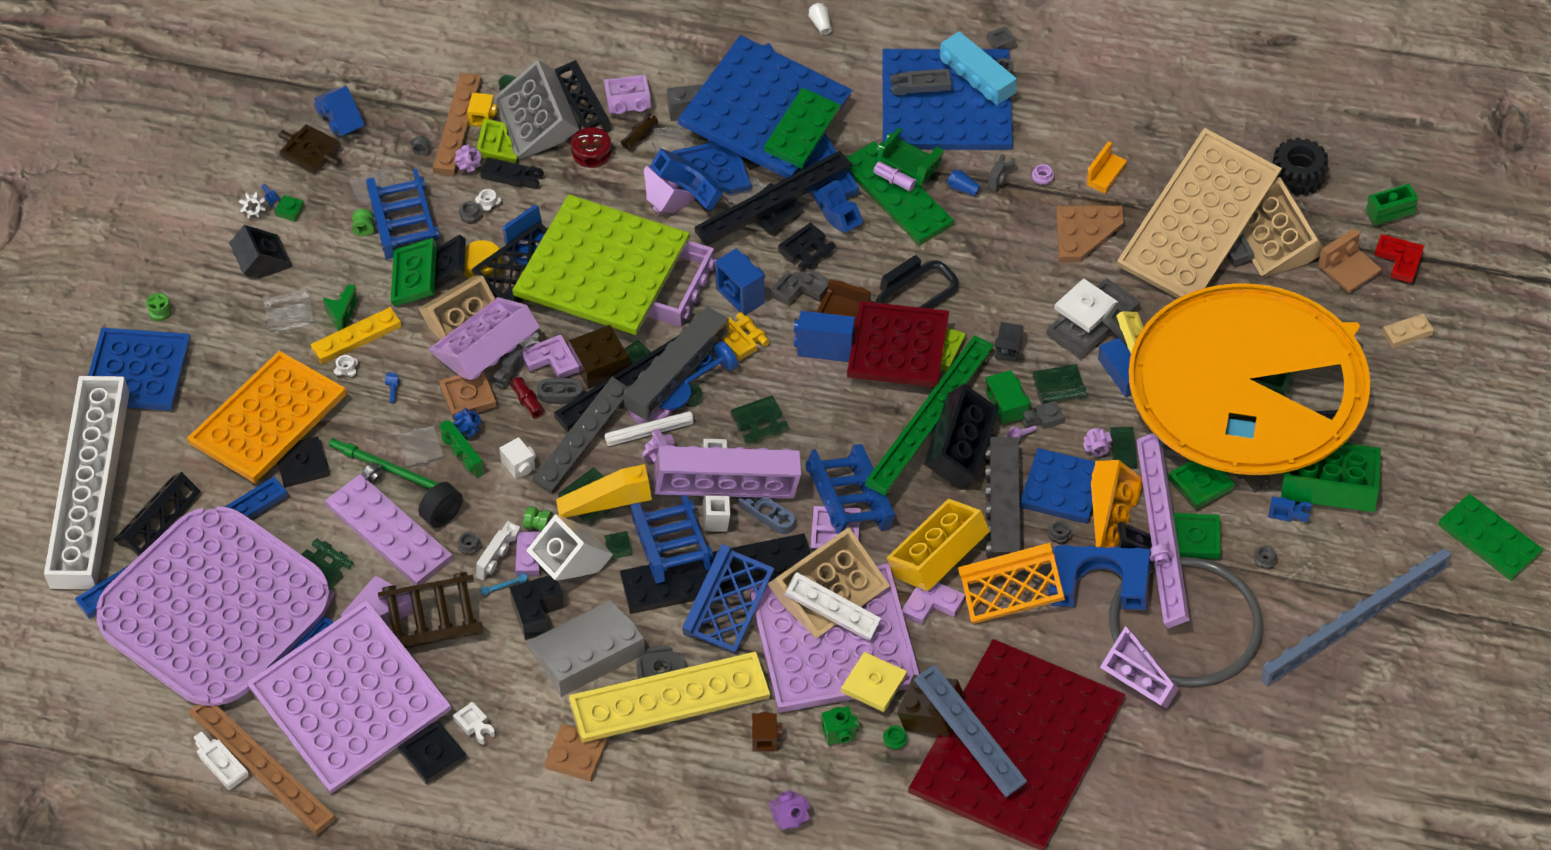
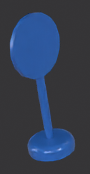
M723 341L717 343L714 346V353L717 359L686 378L659 408L676 410L683 407L691 397L689 383L718 364H721L728 371L736 369L738 361L732 349Z

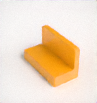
M1110 141L1107 142L1089 166L1086 186L1104 194L1108 192L1127 165V160L1112 154L1113 143Z

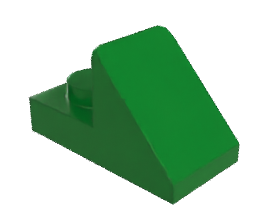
M347 284L344 292L340 293L338 301L323 298L325 312L338 331L346 328L357 304L358 296L356 286Z

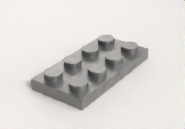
M1106 278L1096 286L1118 301L1127 312H1135L1140 308V301ZM1064 315L1047 328V335L1080 359L1112 332L1102 321L1088 333Z

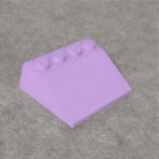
M497 297L430 347L429 351L460 377L473 380L478 378L485 368L498 363L502 355L515 350L517 344L522 340L532 337L534 331L540 326L527 305Z

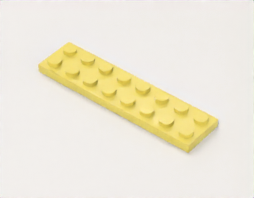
M752 652L569 695V703L581 742L583 743L768 699L770 692L757 653Z

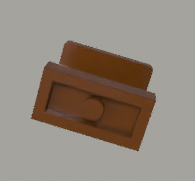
M829 279L827 293L816 313L855 317L856 325L860 301L871 302V291L846 284L843 281Z

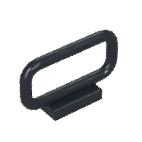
M914 255L882 276L879 288L882 292L877 296L876 303L885 304L887 298L931 269H938L950 281V286L919 306L932 309L958 290L959 279L943 262L930 260L921 265L922 260L917 255Z

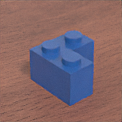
M347 86L336 87L314 97L316 102L314 107L317 113L321 114L322 117L329 118L328 126L336 136H343L364 126V122Z

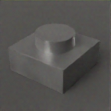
M1006 26L987 33V40L994 49H1008L1016 46V39Z

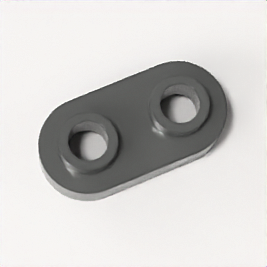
M547 378L538 383L537 393L538 397L545 402H571L583 395V386L579 380L574 378Z

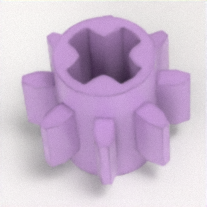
M467 144L455 151L457 154L455 163L460 170L466 168V171L469 173L481 166L479 162L482 156L476 149L477 147L470 149V146Z
M1093 428L1083 437L1085 441L1083 446L1086 453L1091 451L1093 456H1103L1112 447L1110 433H1104L1101 428Z

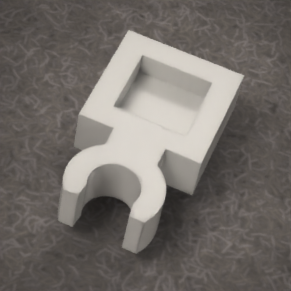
M473 702L453 715L454 721L468 736L474 732L476 733V739L480 744H485L482 734L489 733L491 737L495 736L494 728L487 724V716Z

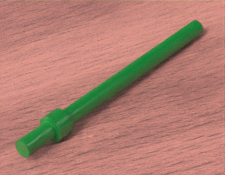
M334 438L329 442V447L343 452L349 458H358L369 464L371 462H375L377 465L381 464L382 469L428 489L438 484L436 481L362 451L357 445L352 443L346 444Z

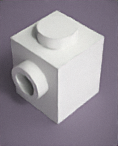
M519 437L499 448L501 462L515 479L526 476L535 469L534 459L536 455L530 446L527 447Z

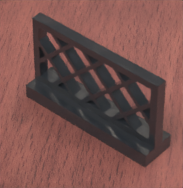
M540 221L472 268V273L475 276L483 275L480 270L485 267L495 268L494 277L483 275L495 298L499 297L518 303L524 300L513 295V288L518 281L512 279L513 271L523 272L525 269L524 266L513 265L514 257L527 258L528 264L533 255L530 253L531 245L538 246L541 242L532 240V234L539 230L545 235L548 230ZM527 244L528 253L515 252V246ZM502 255L511 256V265L499 264L498 258ZM497 269L510 270L509 279L496 277ZM496 283L509 284V288L501 294L495 288Z

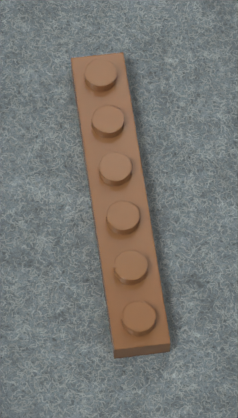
M460 73L433 165V172L435 174L455 176L457 170L455 163L457 154L455 151L461 149L464 145L469 127L467 110L472 93L479 92L482 82L481 75Z

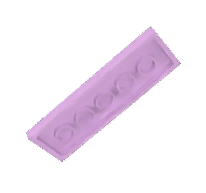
M361 474L325 500L326 507L414 585L423 584L453 560V556L448 550L368 480L366 481L365 477Z

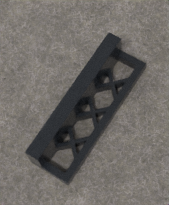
M574 60L554 69L562 89L584 128L600 126L607 133L612 131L608 116L578 62ZM571 70L572 75L570 79L561 77V74ZM572 85L579 87L578 93L569 91ZM580 99L587 102L586 108L577 106ZM588 114L594 115L596 118L588 123L585 120Z
M183 472L173 475L113 540L119 546L127 544L139 557L163 534L201 491ZM183 484L192 492L188 498L179 497V488ZM167 501H175V512L173 514H165L164 504ZM152 517L160 518V528L158 530H150L149 520ZM136 534H145V544L141 549L132 540Z

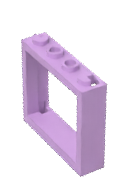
M691 241L687 242L680 258L697 262L701 265L678 309L654 302L647 317L679 327L682 326L685 319H689L693 303L698 302L700 290L706 286L710 270L713 271L715 269L716 261L714 248Z

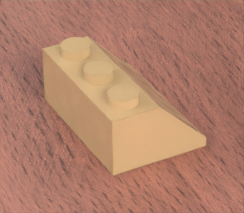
M483 275L472 276L418 309L429 329L441 340L495 298Z

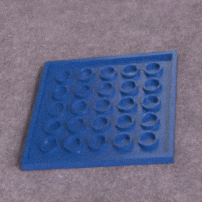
M740 35L680 115L678 124L788 178L797 173L800 168L763 150L764 145L801 88L803 87L840 104V110L850 98L852 89Z
M882 49L883 143L889 133H894L899 127L903 129L900 139L920 150H934L937 146L943 150H1012L1011 97L999 105L988 100L977 88H973L965 78L959 76L953 68L942 62L940 59V49ZM982 49L995 61L1001 58L1009 59V49ZM937 69L950 70L951 90L908 92L905 95H895L892 93L891 88L893 85L890 82V76L896 73Z

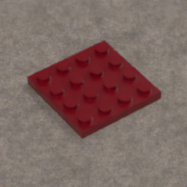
M860 301L847 368V378L936 387L939 382L949 311Z

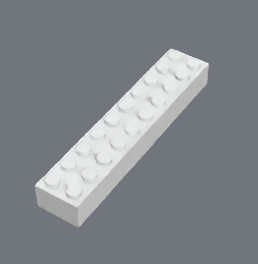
M79 376L44 571V576L50 589H91L98 584L129 398V389L125 377Z

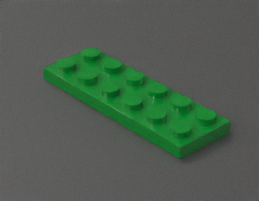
M875 141L847 156L848 160L852 163V170L849 172L855 182L919 246L954 226V219L922 187L915 184L912 191L908 192L896 184L891 185L889 180L874 173L875 162L878 156L876 154L878 144Z

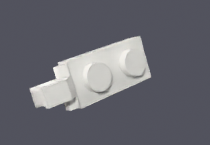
M507 521L502 530L497 532L476 563L477 578L484 581L488 574L494 572L497 560L500 556H505L509 548V542L516 541L518 532H520V526Z
M202 732L193 737L196 741L195 745L199 748L196 751L199 758L228 790H231L249 777L248 771L219 739L210 741Z

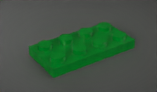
M802 87L764 145L763 151L803 169L839 112L841 105Z
M1470 493L1439 519L1438 522L1439 527L1510 581H1513L1543 552L1542 547Z

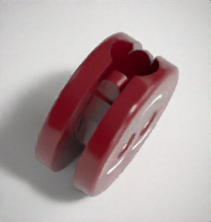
M587 127L577 131L571 139L574 161L587 168L604 165L610 159L612 153L611 139L608 133L596 127Z

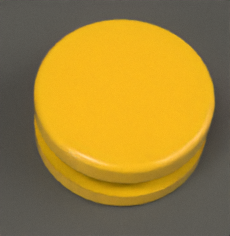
M478 240L468 244L465 249L464 275L468 279L475 276L472 273V268L498 251L499 247L493 242ZM502 256L498 258L499 264H503ZM485 267L480 271L484 276L494 277L495 268ZM497 269L496 277L501 273L502 269Z

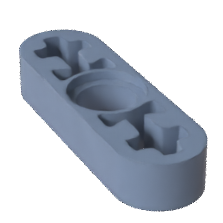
M737 497L738 506L776 532L788 534L794 530V515L772 499L752 497L751 500L749 497H745L748 499L744 500V497ZM762 507H770L772 512L763 514L759 510Z

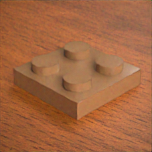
M484 370L478 378L473 380L462 378L459 375L439 380L440 388L453 420H455L453 416L465 408L468 411L474 410L478 413L497 407Z
M561 724L544 763L545 769L591 782L607 746L608 737L582 743L576 727Z

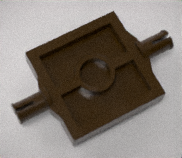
M307 124L294 134H290L283 129L279 132L278 137L287 141L286 145L280 150V156L313 174L328 162L336 167L341 165L342 159L334 156L341 147L339 140Z

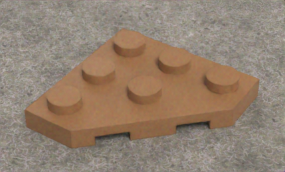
M1056 206L1059 262H1082L1087 258L1088 253L1093 249L1097 250L1108 241L1109 236L1114 232L1118 233L1123 228L1122 206Z

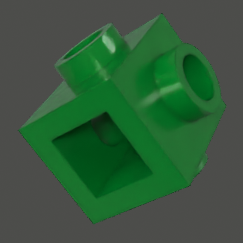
M849 706L835 707L830 711L821 713V728L827 745L844 744L856 739V729L859 728V721L856 714L852 715Z

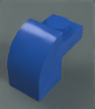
M834 180L818 190L824 205L821 210L828 222L837 230L848 232L863 223L857 204L847 201L840 181Z

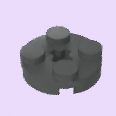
M651 647L637 661L638 679L685 668L684 658L680 653L678 655L671 647ZM659 665H663V668L667 669L664 672L656 671Z

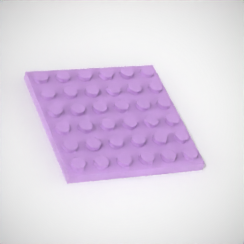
M889 563L877 565V568L890 586L861 606L863 609L881 618L869 641L839 624L834 625L815 639L780 603L767 585L754 615L778 713L854 699L841 693V687L864 652L907 671V677L898 691L906 690L913 675H919ZM752 588L749 590L751 601L755 600L756 597Z
M367 600L247 682L248 688L330 794L452 709L448 701Z

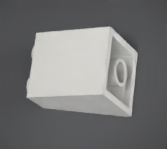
M557 514L553 516L526 550L556 581L599 573L613 556L586 526Z

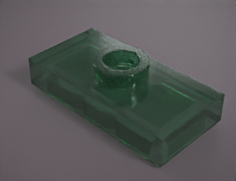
M1110 427L1112 460H1120L1130 469H1137L1133 427Z

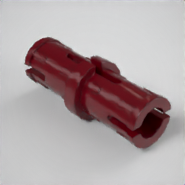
M522 377L513 379L510 386L518 395L520 404L527 408L532 418L541 417L545 409L538 402L536 393L530 390Z

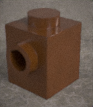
M752 713L753 752L777 751V738H782V723H777V713Z

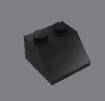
M243 225L229 242L233 254L240 265V270L247 276L263 278L289 269L292 266L278 234Z

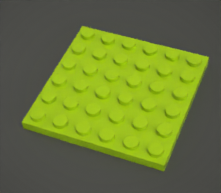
M568 194L514 286L513 295L606 326L611 325L612 328L637 335L689 241L690 232Z

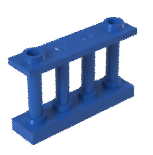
M417 168L413 169V181L390 186H376L375 178L366 179L368 195L386 260L393 258V249H396L399 245L431 238L435 241L440 239L438 227H433L423 189H426L424 177H419ZM417 189L419 196L387 204L380 201L385 195ZM420 205L422 207L423 214L391 221L390 219H385L384 216L388 215L387 212ZM426 222L428 229L399 237L389 235L392 229Z
M862 444L853 445L848 457L821 460L816 449L811 450L806 461V471L811 475L828 512L831 525L835 528L837 534L845 530L848 523L870 520L877 522L881 531L889 530L895 517L887 496L865 486L866 479L874 468ZM849 467L854 473L851 476L829 478L825 469ZM857 484L863 493L837 496L834 487ZM866 502L871 511L846 514L842 505Z
M681 495V505L649 513L642 510L640 503L631 505L633 524L655 583L665 581L664 571H667V568L698 560L703 561L706 571L710 570V560L713 559L712 549L710 545L706 546L694 516L695 507L693 501L688 500L686 495ZM684 514L686 517L684 521L655 528L648 526L652 521ZM687 529H690L692 533L691 536L663 543L654 542L656 537ZM694 544L698 548V551L667 559L664 557L660 558L662 552Z

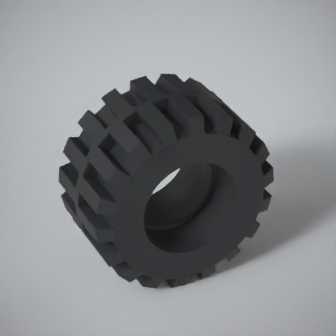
M1296 138V140L1288 139L1287 143L1282 142L1276 148L1273 157V164L1282 168L1277 178L1280 177L1294 196L1314 194L1317 192V189L1320 190L1326 180L1329 162L1328 154L1324 152L1325 149L1322 146H1318L1317 142H1310V139L1306 138L1305 140H1301V138Z

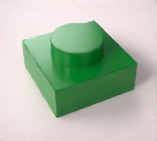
M283 195L274 210L275 216L296 221L305 206L304 200Z

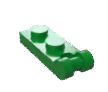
M443 421L440 424L442 442L450 445L453 454L462 459L463 466L467 472H472L476 478L485 474L483 460L451 421Z

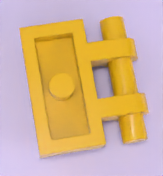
M742 312L736 315L737 322H734L729 317V333L722 340L732 349L739 361L757 351L756 343H760L763 347L770 343L766 333L761 328L758 329L754 325V321Z

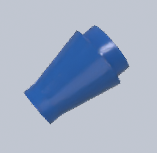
M954 169L947 181V185L951 186L950 189L964 192L974 197L981 187L980 184L976 183L961 169L959 171Z

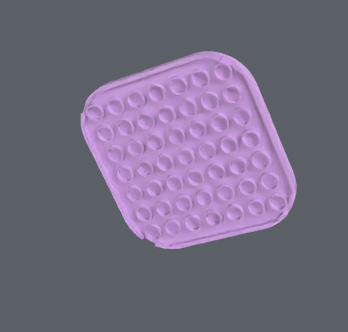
M221 506L208 510L199 508L178 519L105 588L97 603L96 620L102 636L111 646L178 695L195 704L216 706L235 701L250 691L247 686L248 681L287 655L321 621L329 604V588L324 574L314 563L242 513Z

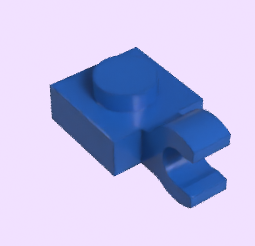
M1272 497L1268 518L1289 522L1292 521V518L1308 522L1310 514L1302 511L1310 512L1312 504L1301 502L1295 505L1293 500L1283 497Z

